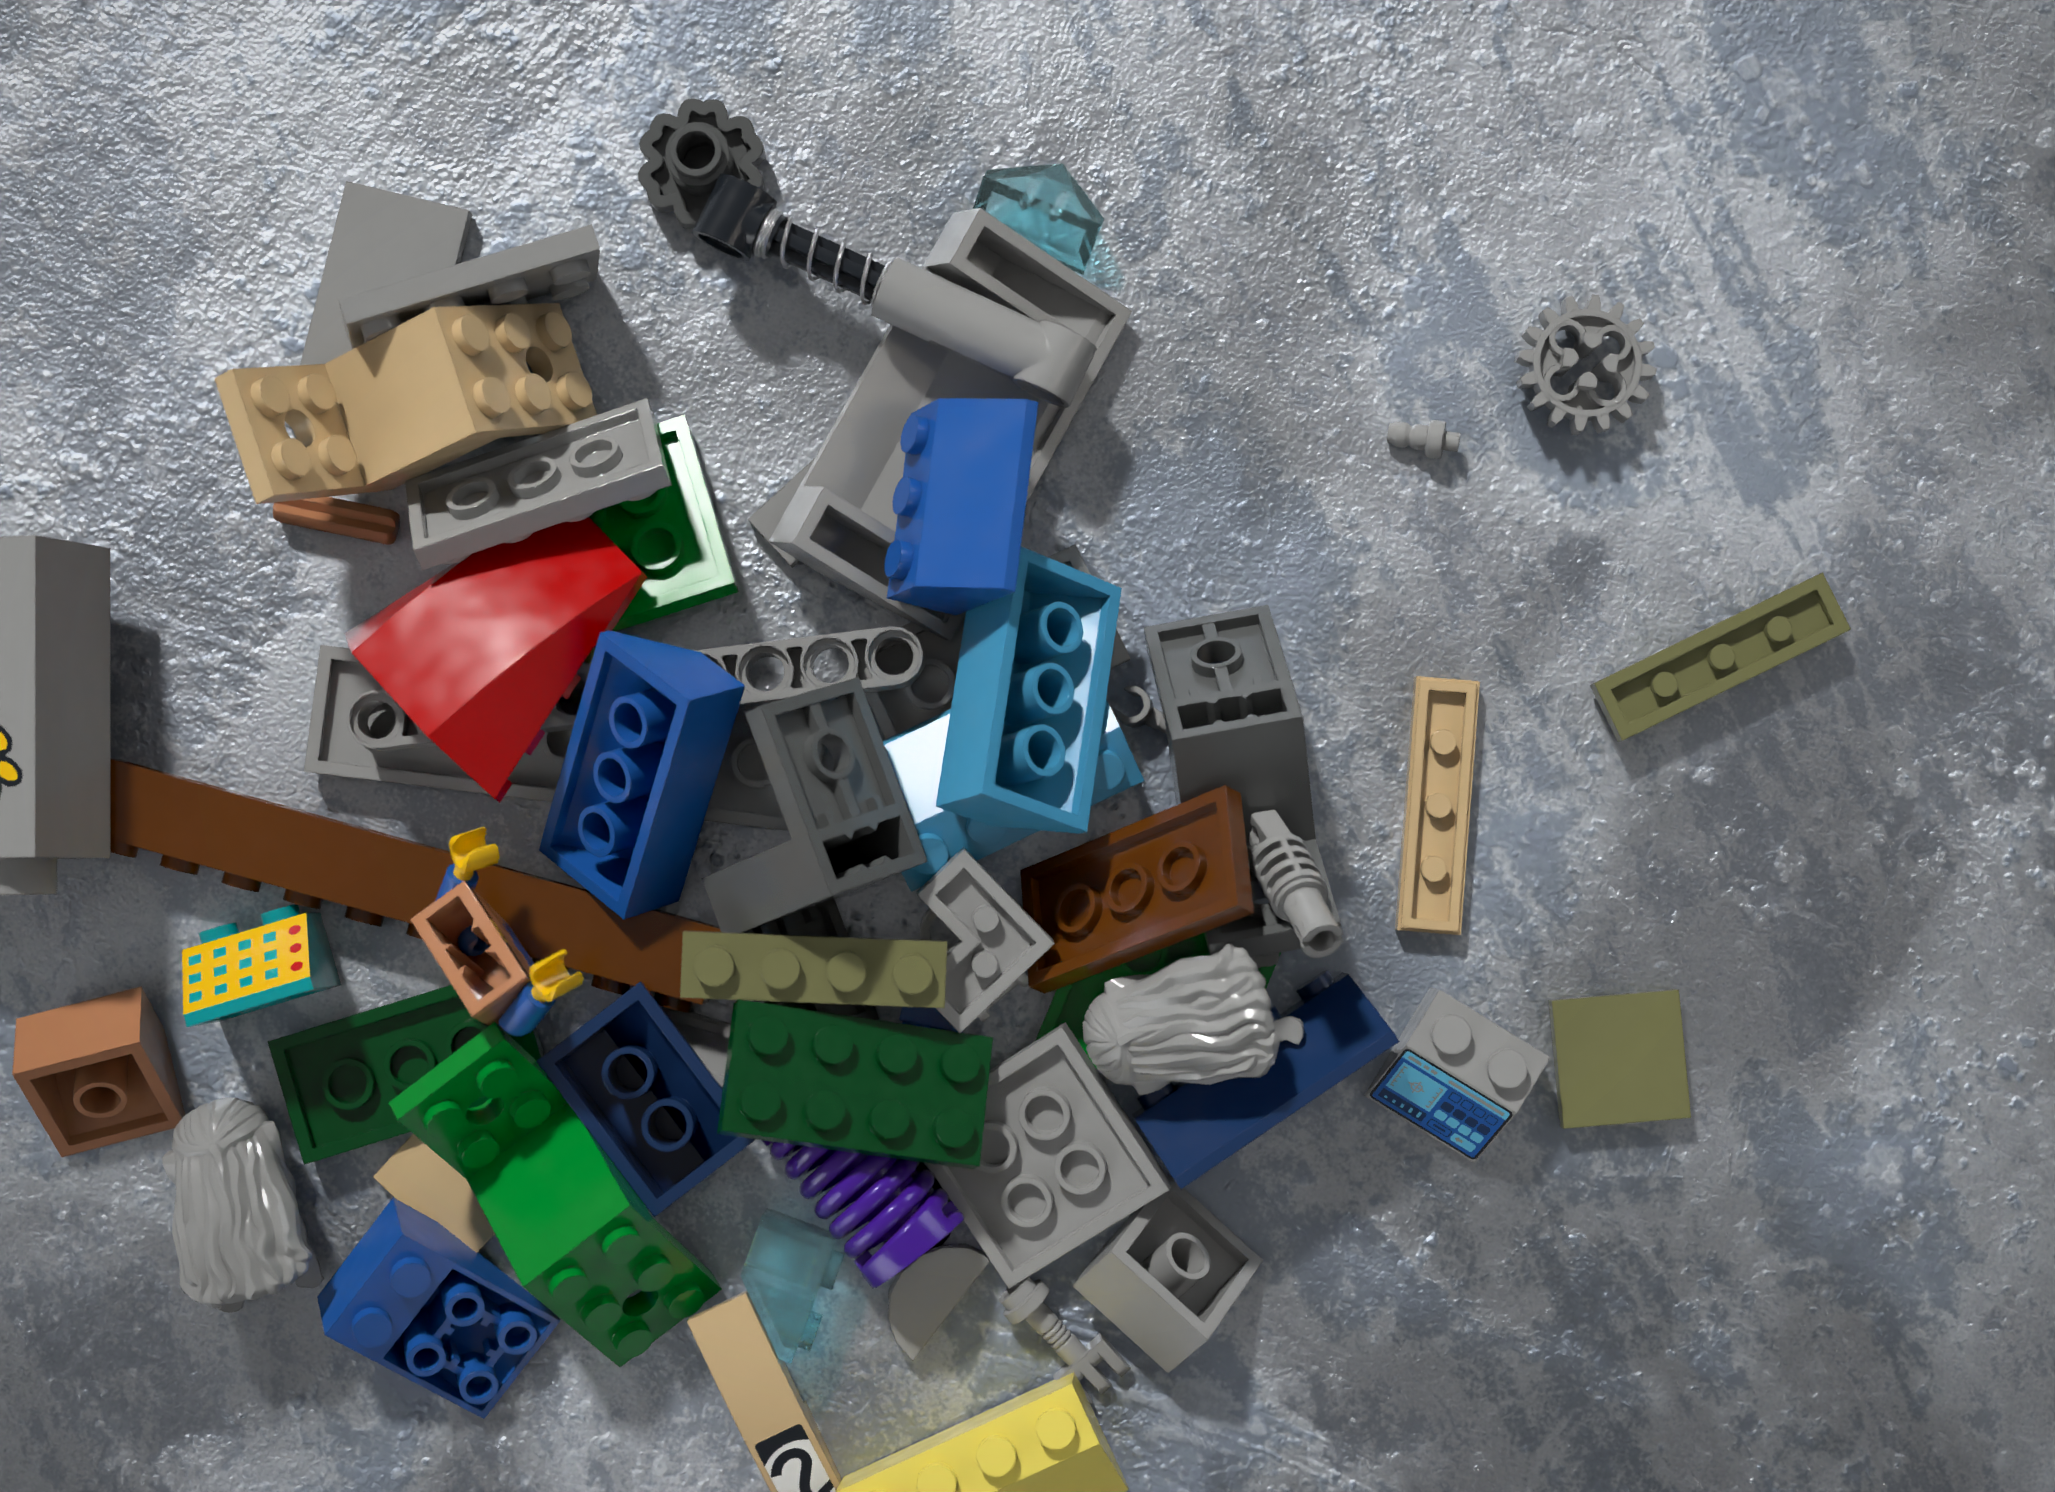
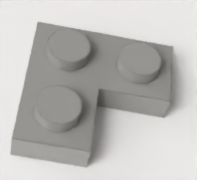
M964 847L917 891L919 898L960 939L947 951L945 1008L936 1009L961 1033L1055 943Z

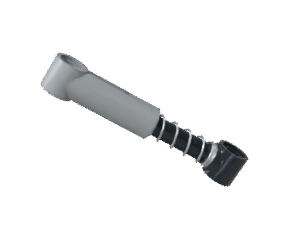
M720 174L692 232L703 243L742 261H749L755 255L762 256L763 259L774 256L780 259L785 269L795 266L806 271L811 281L822 278L832 283L837 293L848 290L859 295L863 305L871 304L872 316L1011 379L1014 384L1041 400L1060 407H1070L1097 350V347L1085 337L1056 323L1033 320L898 257L893 262H888L886 266L872 260V252L868 253L865 257L846 248L845 240L839 245L819 236V228L815 229L813 233L793 224V217L783 216V212L776 209L777 201L768 193L735 176Z

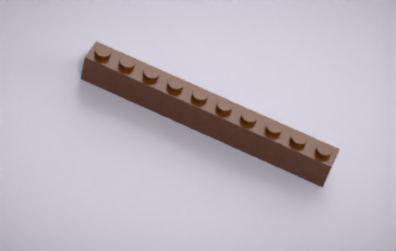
M110 758L111 853L136 858L139 848L162 854L159 865L165 868L192 875H198L200 865L224 871L221 880L223 884L259 892L261 883L264 882L285 888L283 900L320 910L323 899L346 905L344 917L379 927H382L384 917L407 922L409 924L406 934L422 939L410 919L435 902L446 870L451 864H454L450 851L121 759ZM497 864L476 870L479 878L475 891L508 923L529 956L532 957L534 964L564 949L567 951V955L564 956L566 970L569 971V968L593 974L591 986L623 995L630 990L631 985L635 986L642 981L648 990L655 992L654 998L660 1006L690 1013L692 1002L700 1005L709 1002V999L680 998L683 931L721 932L719 926L658 909L623 920L587 889Z

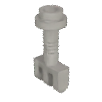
M1027 1277L1013 1287L1007 1288L999 1299V1302L1005 1307L1003 1315L1013 1325L1025 1319L1038 1334L1042 1335V1338L1050 1344L1051 1348L1055 1349V1352L1066 1363L1053 1375L1054 1380L1074 1372L1079 1381L1086 1377L1103 1394L1112 1384L1097 1368L1101 1361L1105 1360L1112 1371L1120 1377L1131 1369L1126 1360L1101 1333L1084 1346L1069 1329H1066V1325L1062 1324V1321L1058 1320L1055 1313L1043 1302L1050 1289L1040 1279L1033 1281L1030 1277ZM1083 1388L1086 1398L1091 1405L1093 1401L1088 1392Z

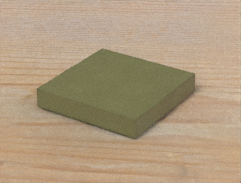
M1671 989L1548 1000L1561 1128L1691 1118L1679 990Z

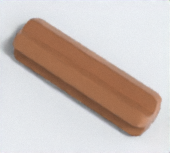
M333 497L274 502L273 518L280 523L387 545L394 544L400 527V515L394 510Z

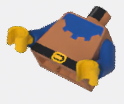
M484 826L451 837L449 849L454 864L447 868L435 902L410 920L471 1016L488 1026L496 1022L509 1035L523 1036L539 1025L554 1005L556 998L583 984V975L580 971L573 975L568 973L564 965V956L567 955V951L564 949L534 964L508 923L475 891L479 878L476 870L495 865L499 862V849L497 845H486V827Z

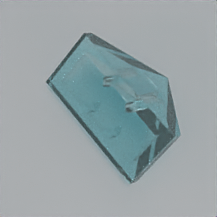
M1063 163L987 170L983 176L973 209L982 208L1053 258L1082 275L1087 268L1104 221V217Z

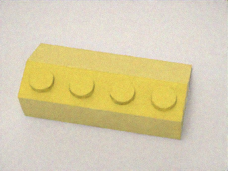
M1073 1372L844 1476L836 1492H1126L1129 1490V1487L1085 1395L1083 1387Z

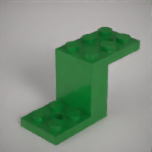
M493 1022L388 1102L396 1119L468 1181L523 1288L618 1367L623 1366L633 1357L644 1353L655 1340L684 1318L696 1313L706 1301L722 1290L712 1271L650 1215L645 1204L536 1060L496 1022ZM483 1096L490 1098L480 1106L469 1108L474 1101ZM639 1289L642 1290V1291H640L638 1294H636V1295H634V1296H632V1297L627 1298V1297H628L630 1294H632L633 1292H635V1291H637V1290H639Z

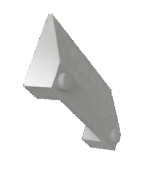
M982 208L952 213L922 269L1033 320L1056 323L1091 341L1097 347V350L1070 407H1060L1041 400L1018 387L1011 379L890 324L768 541L820 574L948 641H951L966 612L956 616L887 599L889 577L885 574L884 563L887 550L895 539L898 515L893 512L892 502L896 486L903 477L906 453L901 450L900 441L905 422L911 416V413L938 398L1029 399L1038 402L1027 492L1028 501L1132 312Z

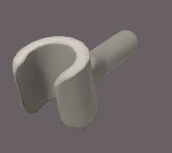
M1124 687L1126 692L1143 699L1144 706L1140 714L1135 717L1125 716L1113 708L1116 717L1126 726L1135 728L1147 725L1167 734L1163 712L1153 707L1148 694L1140 687Z

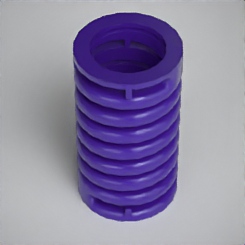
M762 1140L766 1147L771 1144L770 1154L776 1160H783L797 1152L784 1167V1173L788 1178L792 1180L799 1179L814 1170L800 1184L799 1192L803 1198L808 1200L814 1199L834 1186L815 1204L814 1212L818 1218L828 1219L854 1202L830 1224L829 1232L834 1238L842 1239L870 1221L845 1243L844 1252L848 1257L856 1258L853 1262L872 1289L882 1285L917 1260L948 1235L965 1218L952 1201L948 1202V1194L944 1189L937 1188L930 1191L934 1185V1175L926 1168L916 1170L919 1162L779 1142L772 1143V1141ZM889 1239L873 1256L870 1254L869 1251Z

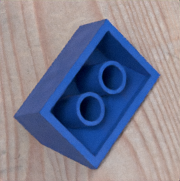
M938 398L911 413L903 427L900 441L901 450L906 453L903 477L896 486L892 502L893 512L898 515L895 539L887 550L884 563L885 574L889 577L887 599L957 616L1016 592L1038 402L1029 399Z

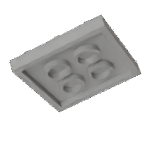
M1066 1022L990 1070L980 1167L966 1169L926 1163L941 1187L947 1192L949 1199L965 1216L964 1222L1008 1288L1018 1284L1169 1191L1172 1185Z

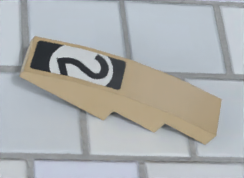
M747 1290L689 1317L687 1320L689 1328L770 1492H836L842 1480L806 1400L802 1401L778 1346H773L749 1291Z

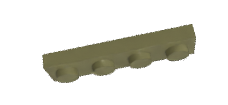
M1822 572L1591 684L1590 687L1617 742H1620L1851 630Z
M683 931L680 998L945 1008L947 941Z

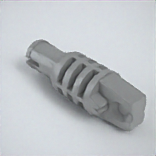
M1276 810L1252 813L1250 821L1252 830L1249 841L1251 846L1247 847L1248 862L1254 875L1257 877L1260 887L1264 891V895L1270 902L1273 912L1279 918L1291 923L1301 942V948L1307 956L1322 958L1330 955L1342 944L1343 940L1340 935H1343V931L1335 922L1326 905L1328 887L1321 876V872L1314 863V859L1308 852L1307 846L1301 837L1291 834Z

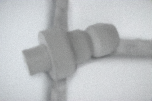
M1431 420L1429 426L1421 424L1411 426L1406 422H1395L1389 424L1387 443L1401 448L1410 446L1412 449L1425 451V456L1428 458L1441 459L1443 450L1458 452L1461 433L1446 431V421Z

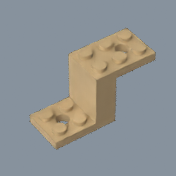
M559 303L433 307L325 364L231 369L214 378L256 504L392 490L405 484L406 480L428 473L500 437L543 434L597 415L592 401L591 387L583 375L572 342L571 328L564 318ZM527 363L531 367L533 373L529 371ZM285 422L292 428L296 439L289 437L285 428Z

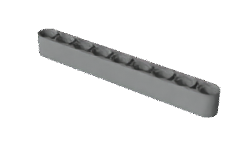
M891 626L694 650L704 654L745 685L738 709L761 706L859 677L864 693L901 689L910 686L920 677L925 662L920 641L915 635L902 627ZM892 641H901L909 645L913 651V662L910 668L899 675H888L882 672L877 664V656L880 649L886 643ZM828 649H838L844 652L849 661L846 675L834 683H824L818 680L813 670L817 656ZM764 657H775L782 662L784 667V677L781 683L775 689L769 691L755 689L750 680V670L753 664ZM591 663L582 664L577 672L581 677L580 680H583L585 683ZM384 689L371 690L360 694L352 701L347 711L346 724L350 735L357 743L367 748L380 751H398L437 746ZM558 701L541 729L544 732L573 729L577 714L567 715L561 709ZM386 703L395 712L396 724L389 735L377 739L369 730L368 717L374 708Z

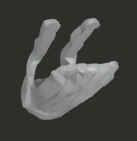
M1226 944L1220 952L1210 956L1179 959L1150 975L1125 976L1105 982L1104 992L1092 1001L1084 1016L1083 1038L1087 1044L1086 1050L1089 1058L1092 1059V1063L1096 1065L1099 1072L1115 1084L1133 1085L1138 1094L1143 1095L1158 1091L1171 1081L1210 1085L1235 1077L1260 1078L1267 1074L1270 1067L1274 1065L1281 1041L1288 1040L1299 1045L1304 1036V1025L1300 1019L1293 1016L1273 1021L1270 1009L1271 1002L1265 989L1266 981L1258 971V968L1277 964L1279 953L1250 958L1248 951L1244 948Z
M229 1097L206 1103L186 1114L173 1131L172 1150L162 1157L167 1177L176 1185L172 1236L179 1260V1285L183 1293L195 1302L231 1313L242 1309L245 1300H256L267 1294H277L285 1286L292 1285L294 1282H296L297 1287L313 1289L320 1286L324 1277L321 1274V1267L316 1254L308 1242V1228L299 1215L295 1179L284 1159L281 1136L275 1122L268 1120L264 1110L259 1105Z

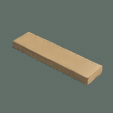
M1414 677L1395 930L1461 935L1480 681Z

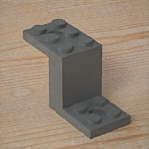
M1264 605L1143 627L1146 648L1166 725L1176 805L1224 785L1241 793L1247 847L1251 846L1249 843L1252 830L1250 823L1251 814L1276 810L1291 834L1301 837L1307 846L1308 852L1314 859V863L1321 872V876L1328 887L1326 905L1335 922L1341 927L1338 911L1315 837L1303 715L1269 606ZM1225 661L1222 663L1210 664L1212 662ZM1249 864L1252 900L1254 902L1258 899L1266 898ZM1253 903V914L1204 932L1209 955L1220 952L1226 944L1244 948L1248 951L1250 958L1302 948L1301 942L1291 923L1279 918L1273 912L1270 903Z
M859 677L767 703L745 713L792 839L702 878L721 932L849 937L835 899L928 862ZM818 743L825 745L831 752L834 760L833 772L827 770L820 762L817 753ZM753 1001L860 1018L879 1019L874 1005Z

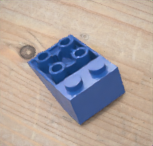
M394 1197L317 1296L325 1336L483 1419L489 1414L560 1322V1318L479 1252L476 1253L437 1221Z

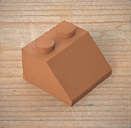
M142 986L16 1018L12 1075L61 1157L173 1129L185 1116L165 1029Z

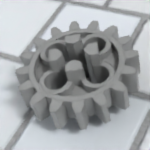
M1593 294L1587 300L1584 309H1579L1573 296L1566 297L1561 302V316L1549 307L1545 308L1538 315L1539 321L1545 330L1529 326L1524 331L1522 338L1533 348L1519 351L1515 356V363L1529 367V373L1522 376L1516 382L1518 389H1534L1536 396L1527 406L1531 412L1540 409L1544 405L1551 410L1547 419V426L1553 428L1563 418L1570 419L1571 435H1579L1583 432L1587 421H1591L1598 434L1604 433L1610 428L1609 414H1612L1615 419L1623 423L1633 415L1626 401L1641 404L1648 398L1649 393L1638 382L1649 380L1656 375L1657 368L1642 363V357L1655 348L1654 342H1638L1634 335L1644 324L1640 318L1631 321L1627 325L1620 320L1624 304L1618 302L1608 312L1601 311L1599 295ZM1565 330L1574 336L1573 349H1562L1558 346L1555 337L1558 331ZM1604 336L1613 337L1618 341L1620 345L1619 354H1608L1591 372L1582 374L1569 386L1568 394L1560 395L1552 390L1550 386L1551 376H1563L1577 363L1579 358H1586L1601 345ZM1597 381H1608L1612 384L1615 392L1612 400H1603L1597 396L1595 392Z

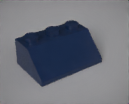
M642 981L536 1061L654 1217L756 1140L717 1134L723 1088Z

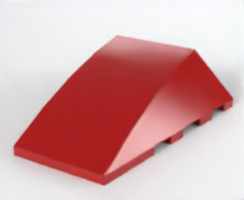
M589 517L577 522L565 521L533 532L528 538L520 542L501 543L472 553L465 560L452 564L345 633V637L350 651L422 732L492 798L500 803L513 784L507 780L524 753L532 755L545 735L541 727L561 696L568 699L580 681L581 677L577 672L593 647L596 648L600 632L612 631L647 576Z

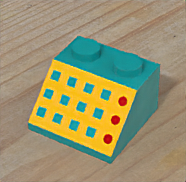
M294 904L260 914L263 926L239 933L237 922L198 933L201 944L182 950L183 1016L186 1026L192 1027L221 1022L341 986L321 913L301 914L299 906Z

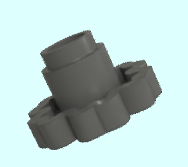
M687 99L681 104L677 117L666 113L656 115L650 124V130L646 131L640 139V150L648 162L639 169L638 180L647 193L653 208L661 213L674 211L679 224L683 228L694 229L720 174L735 176L762 190L764 189L762 175L756 168L762 163L766 155L762 141L756 135L753 124L747 117L735 116L729 118L725 105L719 100L711 99L703 102L698 99Z

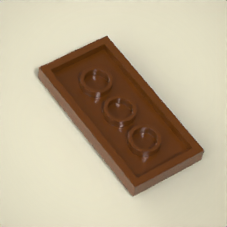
M1226 785L1020 870L1023 909L1055 943L1027 969L1028 986L1044 994L1254 913L1241 793Z

